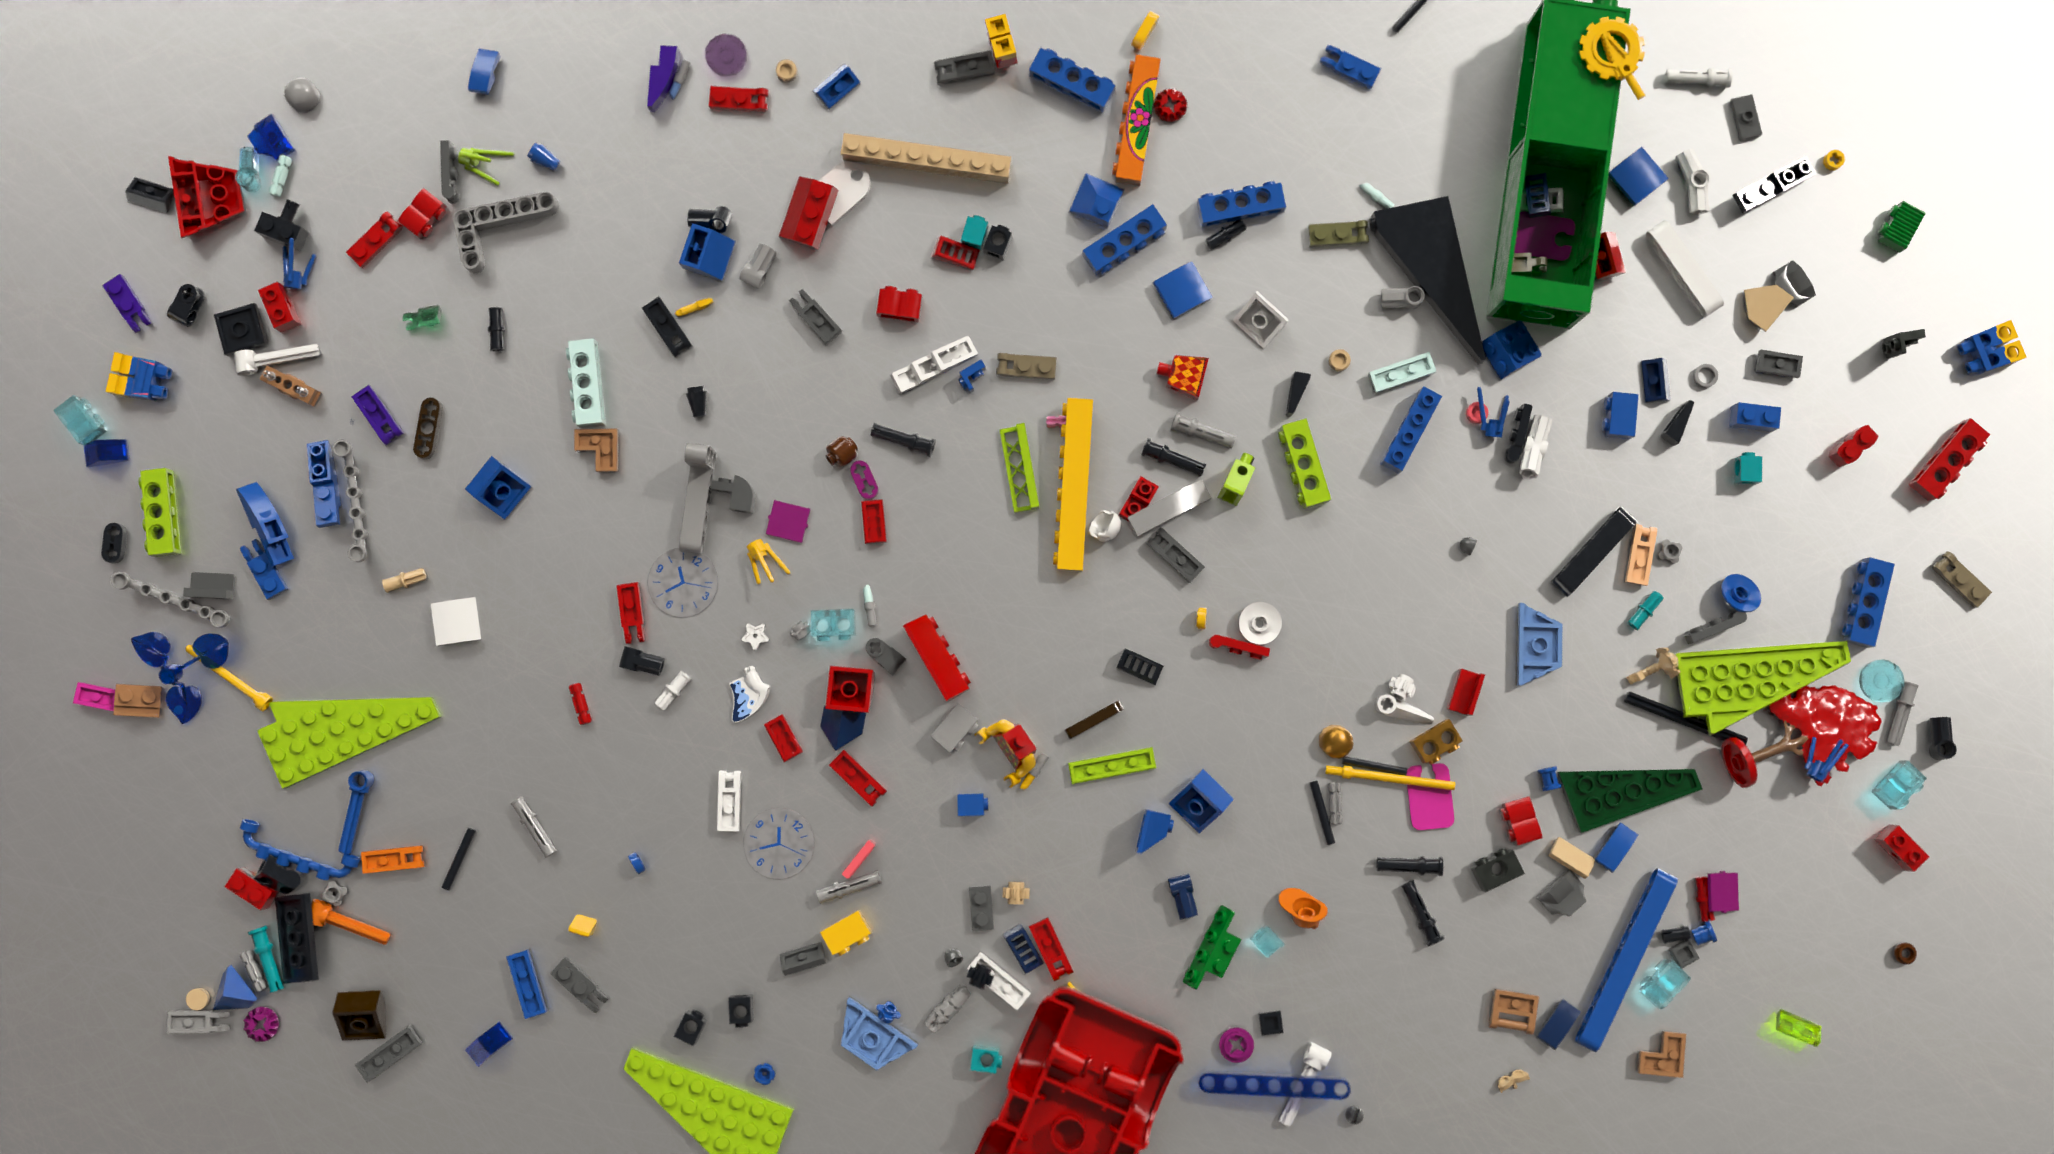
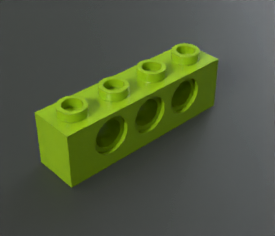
M1307 418L1282 425L1278 436L1280 443L1285 444L1287 452H1284L1287 464H1291L1293 470L1290 475L1293 484H1297L1299 490L1296 493L1299 504H1303L1304 509L1329 502L1331 500ZM1299 439L1303 447L1295 449L1292 446V440ZM1300 459L1306 460L1309 464L1308 469H1301L1298 466V461ZM1305 480H1312L1315 483V488L1308 490L1304 486Z
M168 468L140 471L141 477H139L138 483L143 497L140 500V504L145 518L142 521L143 529L146 532L145 550L149 556L153 557L181 554L174 471ZM159 487L160 493L155 497L154 490ZM161 508L162 514L157 518L156 511ZM163 529L164 535L159 539L158 532Z

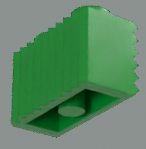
M1904 200L1897 205L1894 204L1888 213L1891 216L1887 223L1884 222L1878 231L1881 234L1878 242L1898 253L1906 250L1926 212Z

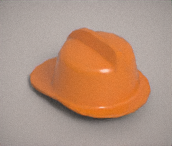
M1287 888L1281 891L1279 895L1281 907L1292 915L1294 923L1299 927L1316 929L1320 920L1324 919L1327 915L1326 905L1301 889Z

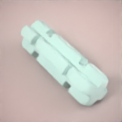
M279 156L277 162L279 166H276L272 178L273 185L271 184L269 188L271 195L280 197L283 189L281 187L285 184L289 172L287 168L290 167L292 159L288 156Z

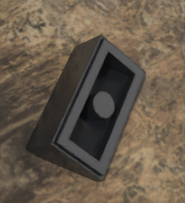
M137 177L133 179L125 190L128 202L163 213L168 212L174 196L173 188Z

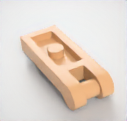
M1635 524L1632 531L1633 537L1625 582L1648 586L1657 528H1644L1640 524ZM1641 536H1646L1647 542L1640 541Z

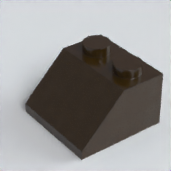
M381 990L337 992L332 1014L342 1041L386 1038V1008Z

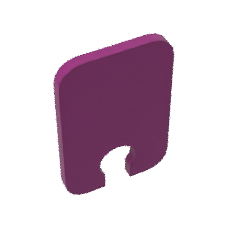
M1520 211L1514 253H1531V256L1547 257V259L1560 261L1566 260L1570 256L1572 246H1558L1555 243V236L1559 232L1574 235V221L1569 218L1551 215L1530 218L1529 212Z

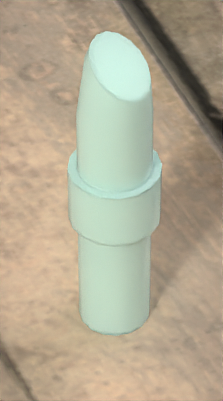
M1368 183L1359 185L1361 189L1371 196V199L1381 204L1384 208L1388 209L1395 206L1379 190L1374 189Z

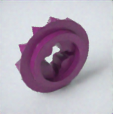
M257 1007L251 1010L243 1020V1030L246 1031L248 1038L255 1040V1042L270 1040L275 1036L279 1028V1020L276 1013L267 1007ZM266 1019L265 1023L263 1024L265 1028L255 1030L256 1026L258 1025L256 1021Z
M1229 1028L1221 1036L1219 1042L1220 1052L1230 1062H1243L1253 1053V1038L1248 1031L1242 1028ZM1242 1037L1240 1045L1244 1051L1238 1048L1232 1051L1233 1045L1229 1039L1237 1041Z

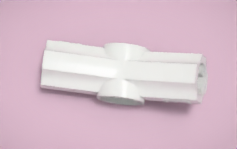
M1688 149L1678 154L1675 158L1686 179L1685 185L1688 189L1689 213L1709 212L1708 183L1710 182V175L1702 168L1694 149ZM1694 177H1698L1701 180V185L1694 182Z
M1535 414L1529 434L1525 438L1521 452L1523 457L1519 473L1523 478L1532 479L1537 478L1539 475L1541 461L1548 447V442L1546 441L1553 421L1547 416Z

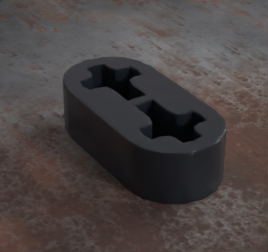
M110 523L104 529L101 555L106 562L115 564L121 562L124 558L127 530L123 525ZM114 530L120 531L119 535H112L111 532ZM114 550L117 552V556H109V552Z

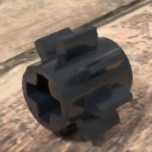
M977 963L975 968L971 966L967 977L971 978L969 984L983 990L986 985L991 986L994 975L990 974L992 968Z

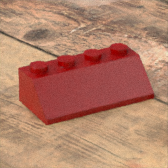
M927 614L903 625L947 702L970 689L968 684L971 682L965 672L961 674L957 668L960 665L955 654L950 655L946 649L950 645L944 635L939 637L935 630L939 626L933 616L928 618Z

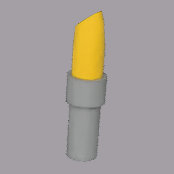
M1041 753L1035 767L1024 778L1020 786L1021 789H1027L1035 777L1037 778L1041 772V768L1049 757Z

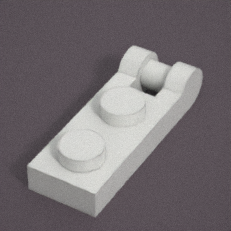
M719 771L717 831H740L741 771H734V773ZM726 781H733V788H726Z

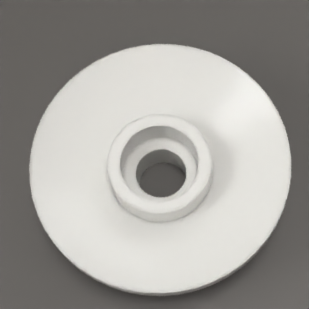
M1252 603L1240 615V631L1244 638L1251 643L1259 645L1270 643L1281 631L1282 620L1280 613L1269 603ZM1262 620L1263 627H1257L1256 621Z

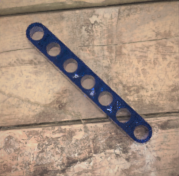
M1206 1071L1199 1079V1087L1203 1092L1216 1094L1342 1100L1347 1098L1351 1091L1350 1082L1346 1078L1331 1076ZM1210 1076L1215 1080V1085L1207 1087L1203 1079ZM1229 1077L1234 1078L1237 1086L1235 1088H1228L1225 1080ZM1251 1078L1256 1079L1259 1087L1254 1090L1250 1089L1247 1086V1080ZM1274 1079L1278 1080L1281 1084V1088L1276 1091L1269 1087V1082ZM1293 1081H1300L1303 1089L1299 1092L1292 1090L1290 1084ZM1315 1082H1322L1325 1090L1321 1093L1315 1092L1312 1085ZM1344 1083L1347 1086V1091L1344 1094L1337 1093L1334 1088L1336 1084Z

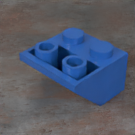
M692 223L679 264L683 269L723 281L736 241L712 229Z

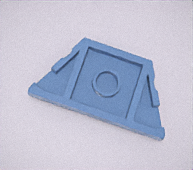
M1518 603L1517 686L1524 685L1562 667L1563 624L1526 606L1524 603Z
M851 997L848 998L841 1046L871 1067L878 1070L918 1046L915 1041L890 1024L881 1021L877 1015Z

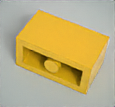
M860 910L820 932L832 955L838 953L839 956L850 951L849 946L857 942L860 945L869 940L868 935L872 933Z

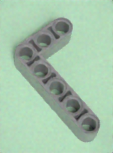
M542 192L457 211L453 216V222L462 265L472 273H479L484 269L485 260L479 235L480 230L554 215L559 209V203L556 198L549 192ZM552 200L550 207H543L545 201ZM531 204V209L528 212H523V207ZM507 208H510V214L506 217H503V211ZM485 213H490L489 219L482 221V216ZM469 217V222L466 225H461L462 219ZM473 237L472 244L465 246V241ZM472 258H477V263L469 266V261Z
M687 443L685 448V462L690 466L680 536V552L702 554L712 490L711 485L716 461V452L709 445Z

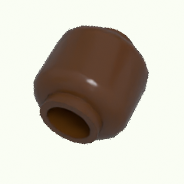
M839 436L826 446L827 455L825 457L832 466L836 465L842 468L857 457L856 451H858V448L850 437Z

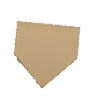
M1777 285L1744 290L1747 317L1766 332L1794 297Z

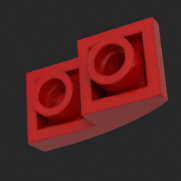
M1140 476L1118 516L1129 522V516L1148 507L1159 486Z

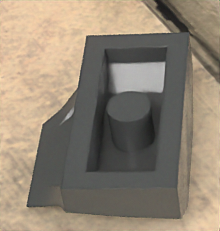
M1792 260L1773 272L1776 278L1774 284L1794 297L1791 303L1795 308L1816 296L1813 284L1802 267Z
M1570 869L1537 897L1550 914L1559 913L1569 917L1587 902L1583 891L1584 885Z

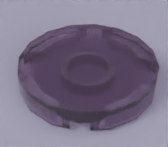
M721 34L709 41L705 50L707 65L714 73L720 76H732L740 72L745 66L747 52L744 43L738 37L732 34Z

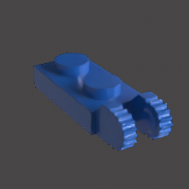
M1327 45L1325 51L1339 58V61L1336 63L1334 60L1322 56L1320 59L1322 65L1333 69L1335 73L1372 89L1381 68L1350 53L1342 52L1337 47Z
M254 539L252 540V545L259 556L253 558L250 550L245 545L240 547V551L247 560V565L266 599L270 600L288 590L276 566H271L259 540Z

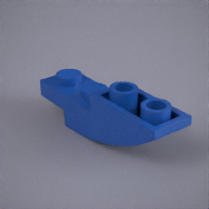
M328 440L307 443L310 484L313 486L316 526L323 528L340 525V493L330 443Z
M255 482L237 488V494L252 529L256 528L271 566L274 567L294 559L286 540L288 534L274 506L260 485Z

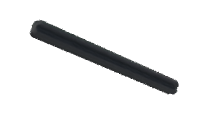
M1627 692L1625 695V703L1709 735L1707 721L1697 717L1684 718L1682 711L1633 692ZM1726 728L1714 735H1710L1723 741L1731 737L1738 738L1745 745L1748 741L1746 736Z

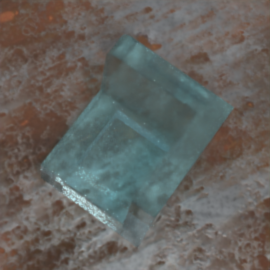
M1266 924L1250 938L1266 957H1270L1279 947L1285 945Z

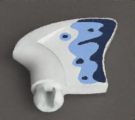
M754 666L744 668L745 676L729 683L734 697L732 721L735 723L741 722L755 714L764 705L769 696L771 686L764 684L760 680Z

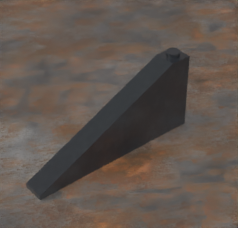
M1445 196L1374 211L1369 219V226L1371 231H1374L1375 237L1415 286L1422 288L1425 295L1424 298L1475 362L1482 364L1486 358L1449 197Z

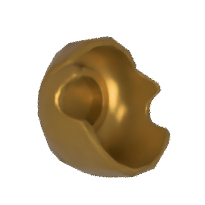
M1329 725L1319 735L1320 748L1331 758L1341 759L1347 756L1353 749L1352 735L1340 725Z

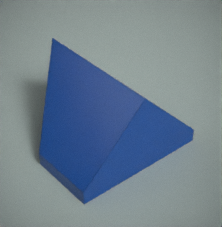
M232 965L227 967L222 975L213 1010L250 1008L257 1000V997Z

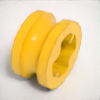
M1831 150L1823 159L1824 166L1830 171L1838 170L1845 162V156L1839 150ZM1833 156L1839 160L1836 164L1834 161H1830V158Z

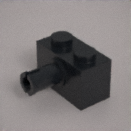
M288 199L280 216L275 217L262 212L254 230L262 237L289 247V239L293 238L294 249L300 252L309 234L304 228L292 222L300 205Z

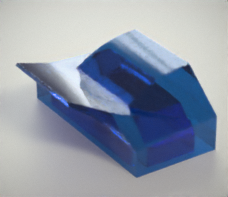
M272 113L256 123L254 129L247 135L259 155H268L278 161L280 155L287 156L295 151L292 143Z

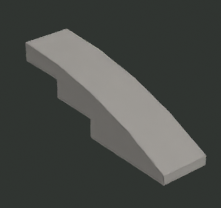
M1200 480L1129 516L1128 520L1138 537L1210 500L1211 496L1203 481Z

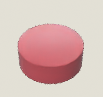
M1479 402L1472 403L1466 410V417L1473 424L1482 423ZM1484 404L1485 416L1487 419L1489 412L1487 406Z

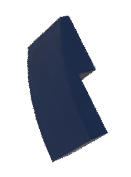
M1562 999L1550 1018L1546 1020L1537 1038L1555 1050L1569 1032L1581 1011Z

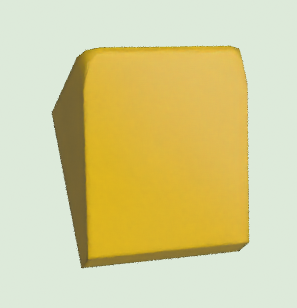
M578 914L573 919L568 931L589 937L594 933L597 920Z

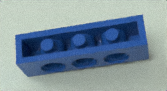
M1043 48L1039 49L1029 68V76L1104 113L1115 92V85L1109 78H1100L1094 75L1095 73L1087 67L1082 69L1076 66L1073 60L1069 58L1063 59L1057 56L1055 51L1048 48L1046 50ZM1051 66H1058L1060 70L1052 73L1049 68ZM1070 75H1075L1079 79L1076 82H1070L1067 78ZM1093 84L1097 87V90L1090 92L1086 87Z
M1275 181L1266 182L1260 187H1255L1254 185L1245 186L1239 191L1228 189L1222 191V194L1213 195V193L1203 194L1197 201L1202 228L1235 222L1239 219L1245 220L1282 213L1286 209L1282 184L1275 183ZM1263 195L1266 197L1267 202L1259 203L1256 197ZM1242 199L1246 202V206L1238 207L1235 201ZM1217 203H1222L1225 205L1226 209L1224 211H1218L1216 210L1215 205Z
M1152 204L1082 251V255L1095 275L1099 273L1104 275L1113 268L1112 265L1116 262L1122 263L1130 257L1129 254L1134 250L1139 252L1148 245L1147 242L1151 239L1157 240L1165 234L1167 224ZM1140 226H1146L1149 232L1147 234H1140L1137 229ZM1127 237L1132 243L1124 246L1120 243V240ZM1105 249H1111L1114 255L1112 257H1105L1102 252Z
M1424 386L1419 390L1380 463L1381 465L1398 474L1403 471L1442 398L1441 395Z
M1871 557L1862 559L1857 566V582L1852 587L1853 599L1847 608L1848 620L1842 628L1843 641L1866 648L1875 647L1895 566L1894 563ZM1870 576L1873 577L1875 581L1873 587L1870 586L1868 583V578ZM1864 597H1867L1869 599V607H1866L1864 605ZM1860 617L1863 618L1865 621V626L1863 628H1861L1858 624V620Z

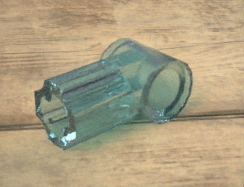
M243 147L240 148L239 170L236 173L235 179L246 191L256 192L262 184L259 177L260 150L258 148ZM252 177L250 182L245 183L247 178Z

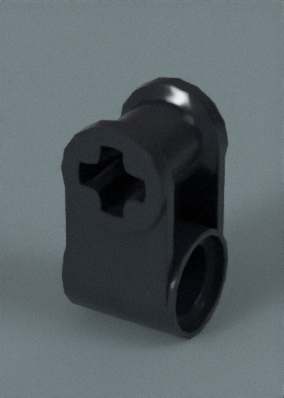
M191 284L181 286L168 309L167 317L186 327H190L194 323L197 313L204 302L205 293L203 290Z

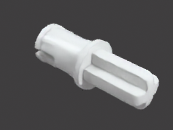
M680 671L669 685H666L667 688L655 701L656 706L661 710H665L676 696H680V691L691 678L683 671Z

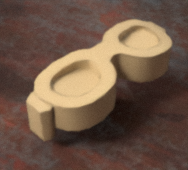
M1515 1070L1510 1077L1507 1075L1502 1076L1499 1079V1091L1502 1093L1511 1086L1517 1089L1516 1082L1530 1080L1528 1073L1523 1070Z

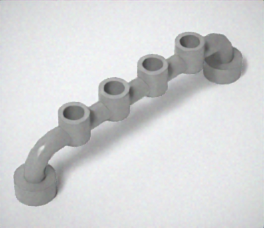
M341 439L334 443L333 452L345 460L343 474L347 477L348 481L346 495L350 498L351 502L349 516L353 519L354 530L352 531V536L356 539V545H352L348 550V557L352 561L362 562L367 557L365 540L368 538V532L363 529L362 519L365 517V511L360 508L359 499L362 497V490L357 487L356 481L360 472L354 466L352 445L348 441ZM353 469V474L349 475V471ZM356 489V495L352 496V491ZM359 510V516L355 517V512ZM360 531H362L363 534H362V536L359 538V537H358V533H359Z
M116 572L111 577V584L116 589L123 590L129 587L138 590L144 596L156 597L162 603L174 604L183 611H192L199 614L201 618L210 619L211 624L215 627L223 628L230 622V616L225 611H215L213 607L200 606L192 599L177 597L174 592L159 590L153 584L135 581L127 573ZM169 594L170 598L167 601L166 596ZM208 609L209 614L206 616L205 611Z

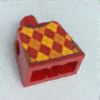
M1174 355L1172 365L1159 362L1156 374L1168 377L1167 388L1198 400L1209 358Z

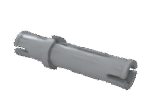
M523 796L513 801L511 805L521 818V824H525L545 855V858L556 852L557 849L536 819V813L531 811Z
M878 871L842 883L835 882L833 886L816 890V894L821 904L835 898L842 899L844 895L882 884Z

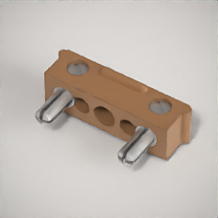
M269 366L265 367L260 377V380L278 388L279 392L293 399L298 398L312 406H315L321 392L306 385L304 381L290 374L285 375ZM292 382L291 388L288 389L289 383Z

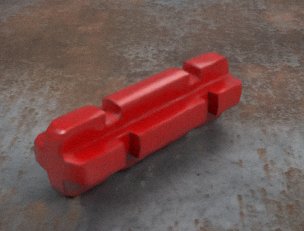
M581 683L572 684L569 686L570 694H573L572 701L576 714H579L577 717L579 724H588L592 719L590 713H587L589 709L585 695L581 693L583 691Z

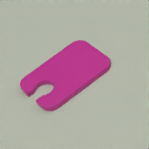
M1431 764L1436 780L1450 781L1449 769L1445 764ZM1422 765L1409 767L1406 776L1421 777ZM1407 785L1411 824L1415 829H1438L1453 825L1454 810L1451 790Z

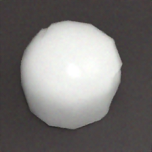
M1103 510L1094 518L1089 527V534L1101 542H1107L1117 536L1121 528V520L1113 511L1109 513Z

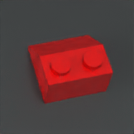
M830 666L825 709L869 713L875 672L872 669Z

